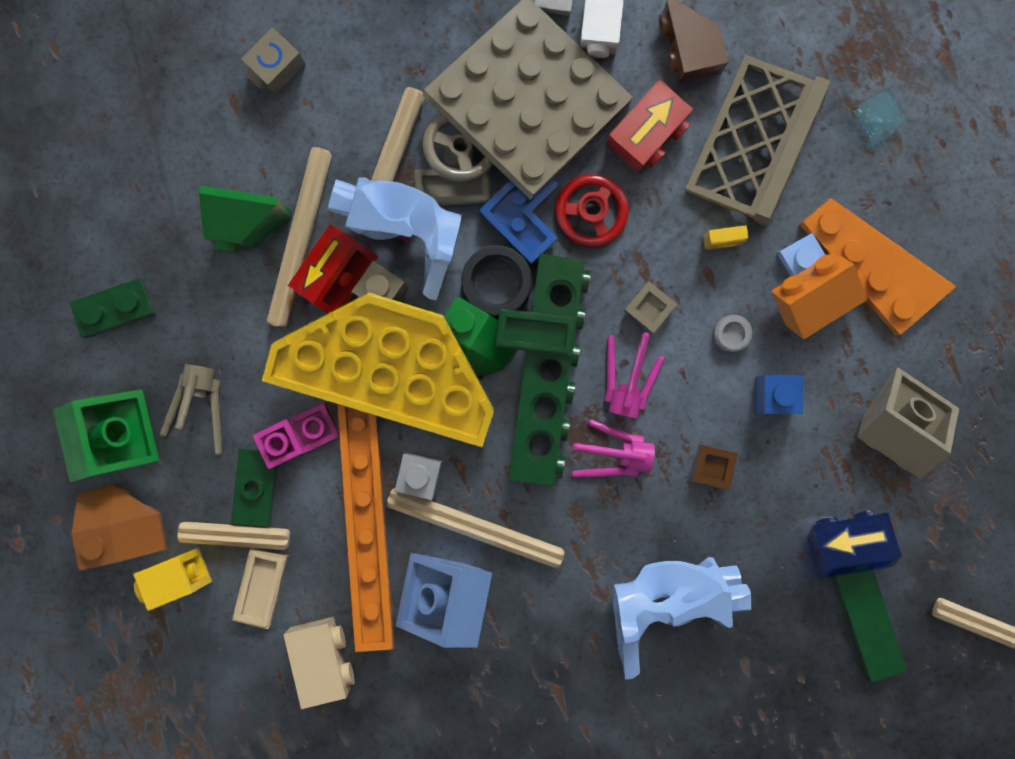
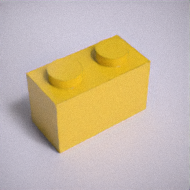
M199 547L133 574L136 580L134 582L135 594L141 603H145L147 611L189 595L212 582Z

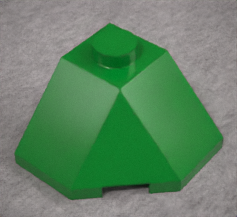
M456 296L444 318L475 375L478 376L504 369L515 350L496 348L499 321Z

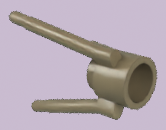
M185 364L183 374H180L177 390L160 431V436L163 438L167 436L179 405L180 409L175 425L178 431L183 429L192 397L206 398V393L210 392L215 454L220 456L222 454L219 407L221 381L213 379L214 369Z

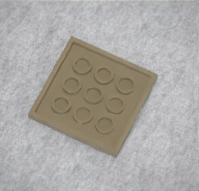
M521 0L424 89L423 97L531 200L630 104L633 97L590 55H587V52L540 7H536L532 0Z

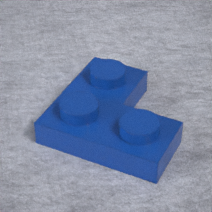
M552 179L530 200L510 180L479 210V213L530 265L539 258L540 254H544L558 240V237L533 213L558 188V184Z

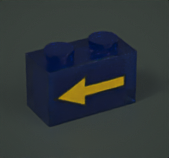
M868 510L853 515V519L839 521L838 517H827L818 520L807 536L818 578L824 579L893 567L902 557L889 512L875 514V511Z

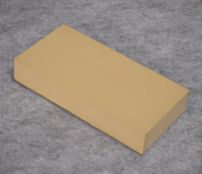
M250 548L232 621L264 629L271 628L289 555L262 548Z

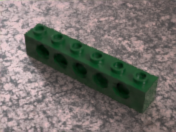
M540 254L532 312L575 317V330H582L585 308L579 307L580 293L588 292L590 271L584 270L585 260ZM558 287L566 289L571 296L570 303L563 307L554 305L550 300V292ZM573 343L572 356L526 351L509 480L554 486L555 478L562 479L565 456L558 455L560 440L567 441L570 419L563 417L565 403H573L575 382L569 381L570 366H578L580 345ZM548 360L556 362L561 370L559 378L553 382L544 380L539 373L540 365ZM541 397L552 399L556 406L554 415L548 419L539 418L534 411L535 402ZM537 434L546 435L551 443L550 450L542 456L534 455L529 449L531 438Z

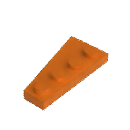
M832 198L828 199L799 224L808 235L813 233L825 255L836 252L855 265L868 299L866 302L895 336L901 335L957 287Z

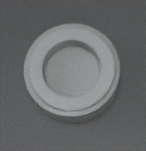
M728 315L720 319L714 326L713 339L716 345L723 351H741L749 345L752 339V328L744 317Z

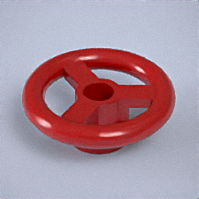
M596 174L579 176L567 183L559 193L555 205L556 221L564 236L571 242L588 248L601 247L614 241L623 232L629 215L628 202L622 189L611 179ZM589 185L601 187L598 192H589L582 196L579 204L567 203L571 195L581 187ZM612 194L617 203L618 214L614 225L608 231L603 219L609 209L607 198ZM589 204L596 205L599 213L597 215H589L586 212V206ZM566 215L580 216L585 222L591 223L597 236L589 237L576 232L569 224Z

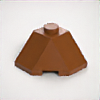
M119 485L78 493L71 534L79 571L168 549L161 513L151 506L141 503Z

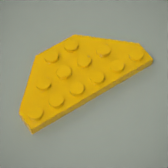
M367 293L275 341L271 345L262 377L263 382L479 447H483L494 413L492 404L443 315L373 293Z

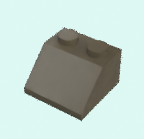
M897 367L865 412L857 437L863 440L870 448L878 450L896 462L900 468L911 472L921 479L951 454L959 408Z

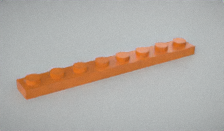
M337 404L355 652L391 650L394 648L378 416Z

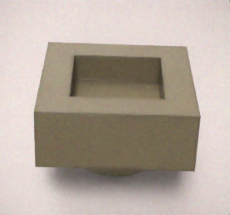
M648 281L624 309V312L648 332L654 334L678 304Z

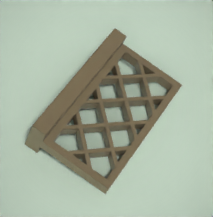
M745 55L685 188V192L751 217L755 223L768 227L826 97L831 81L816 76L815 80ZM748 68L763 73L767 85L748 92L743 80ZM772 77L777 78L779 80L773 82ZM788 83L803 88L799 99L783 105L776 89ZM739 88H741L743 95L736 97ZM771 91L778 108L758 115L752 98ZM746 101L753 118L733 125L729 116L731 107ZM794 109L789 119L787 111ZM781 114L786 126L784 133L768 139L762 121ZM726 121L728 128L721 131L722 126ZM756 124L763 141L743 149L737 132ZM731 134L738 152L718 159L714 149L716 140ZM779 142L778 147L774 153L771 145ZM766 148L771 159L769 167L753 173L746 155ZM711 154L713 162L706 164ZM741 158L748 175L728 183L721 165ZM717 168L723 183L722 186L712 190L697 186L702 173ZM764 176L762 183L759 187L756 179ZM751 181L756 193L751 207L736 201L731 189ZM726 191L729 198L720 195V193Z

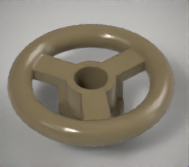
M442 114L437 116L428 125L423 137L424 155L431 168L440 176L458 182L471 181L485 174L493 163L484 156L483 160L472 168L473 144L463 134L450 136L438 132L444 125L450 122ZM434 144L444 147L443 157L445 162L450 167H459L460 170L449 168L443 164L435 153ZM461 145L465 148V151L459 152L454 149V146Z

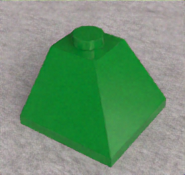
M200 186L199 200L203 238L215 244V250L237 253L238 247L250 249L291 219L292 211L277 197Z

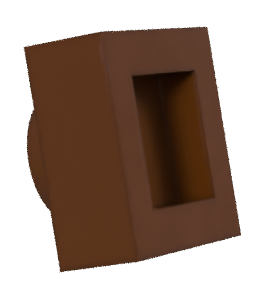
M699 444L691 481L730 490L738 453Z

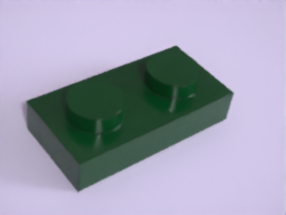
M141 278L69 302L80 336L86 339L156 315L145 280Z

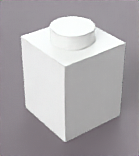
M585 0L580 47L587 52V55L594 58H606L609 54L616 55L620 38L623 0Z

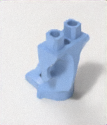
M358 178L357 185H352L336 180L327 210L348 216L346 227L375 240L391 239L399 235L411 237L412 234L423 240L425 268L421 290L422 294L436 301L445 272L453 255L461 215L442 209L433 197L402 183Z
M708 557L699 565L682 561L657 562L645 565L636 580L613 585L612 605L615 616L618 653L622 660L625 679H633L640 674V638L649 624L660 621L675 627L685 625L695 618L709 617L718 624L731 628L733 627L732 613L751 611L750 589L747 584H742L737 565L719 568L713 557Z

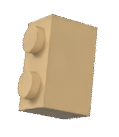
M334 617L290 627L283 635L301 709L345 699L355 680L351 663H345L342 648L346 647L342 626H336Z

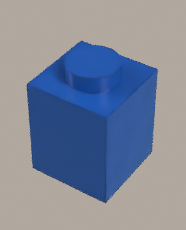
M763 375L755 377V414H803V376Z

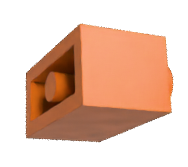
M836 252L820 257L816 260L815 264L797 275L788 277L781 285L771 290L785 325L803 340L868 300L855 265Z

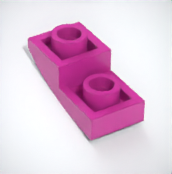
M326 403L319 404L253 435L268 469L340 437L337 425Z

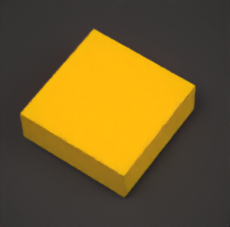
M747 225L709 230L703 236L704 249L713 250L742 245L748 239Z

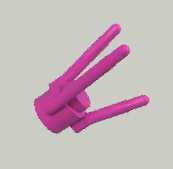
M647 332L642 334L628 385L619 383L617 390H615V338L613 335H609L607 338V391L604 401L611 402L609 412L638 418L639 410L645 409L647 397L665 360L663 356L657 358L642 390L638 388L637 383L650 337Z
M592 419L588 421L590 427L627 441L629 444L623 443L621 450L575 443L572 446L575 451L619 458V464L625 466L572 471V478L621 475L638 477L639 472L650 473L653 466L655 447L652 443L644 442V436L631 435Z

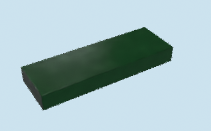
M864 562L832 573L867 680L872 683L906 672L907 669L872 564Z

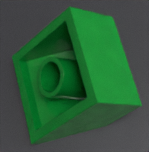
M142 389L71 401L53 409L70 483L159 461Z

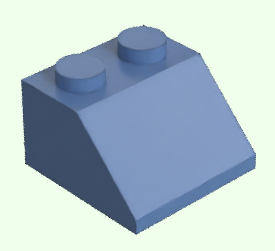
M410 553L396 627L444 648H477L492 572L465 563Z

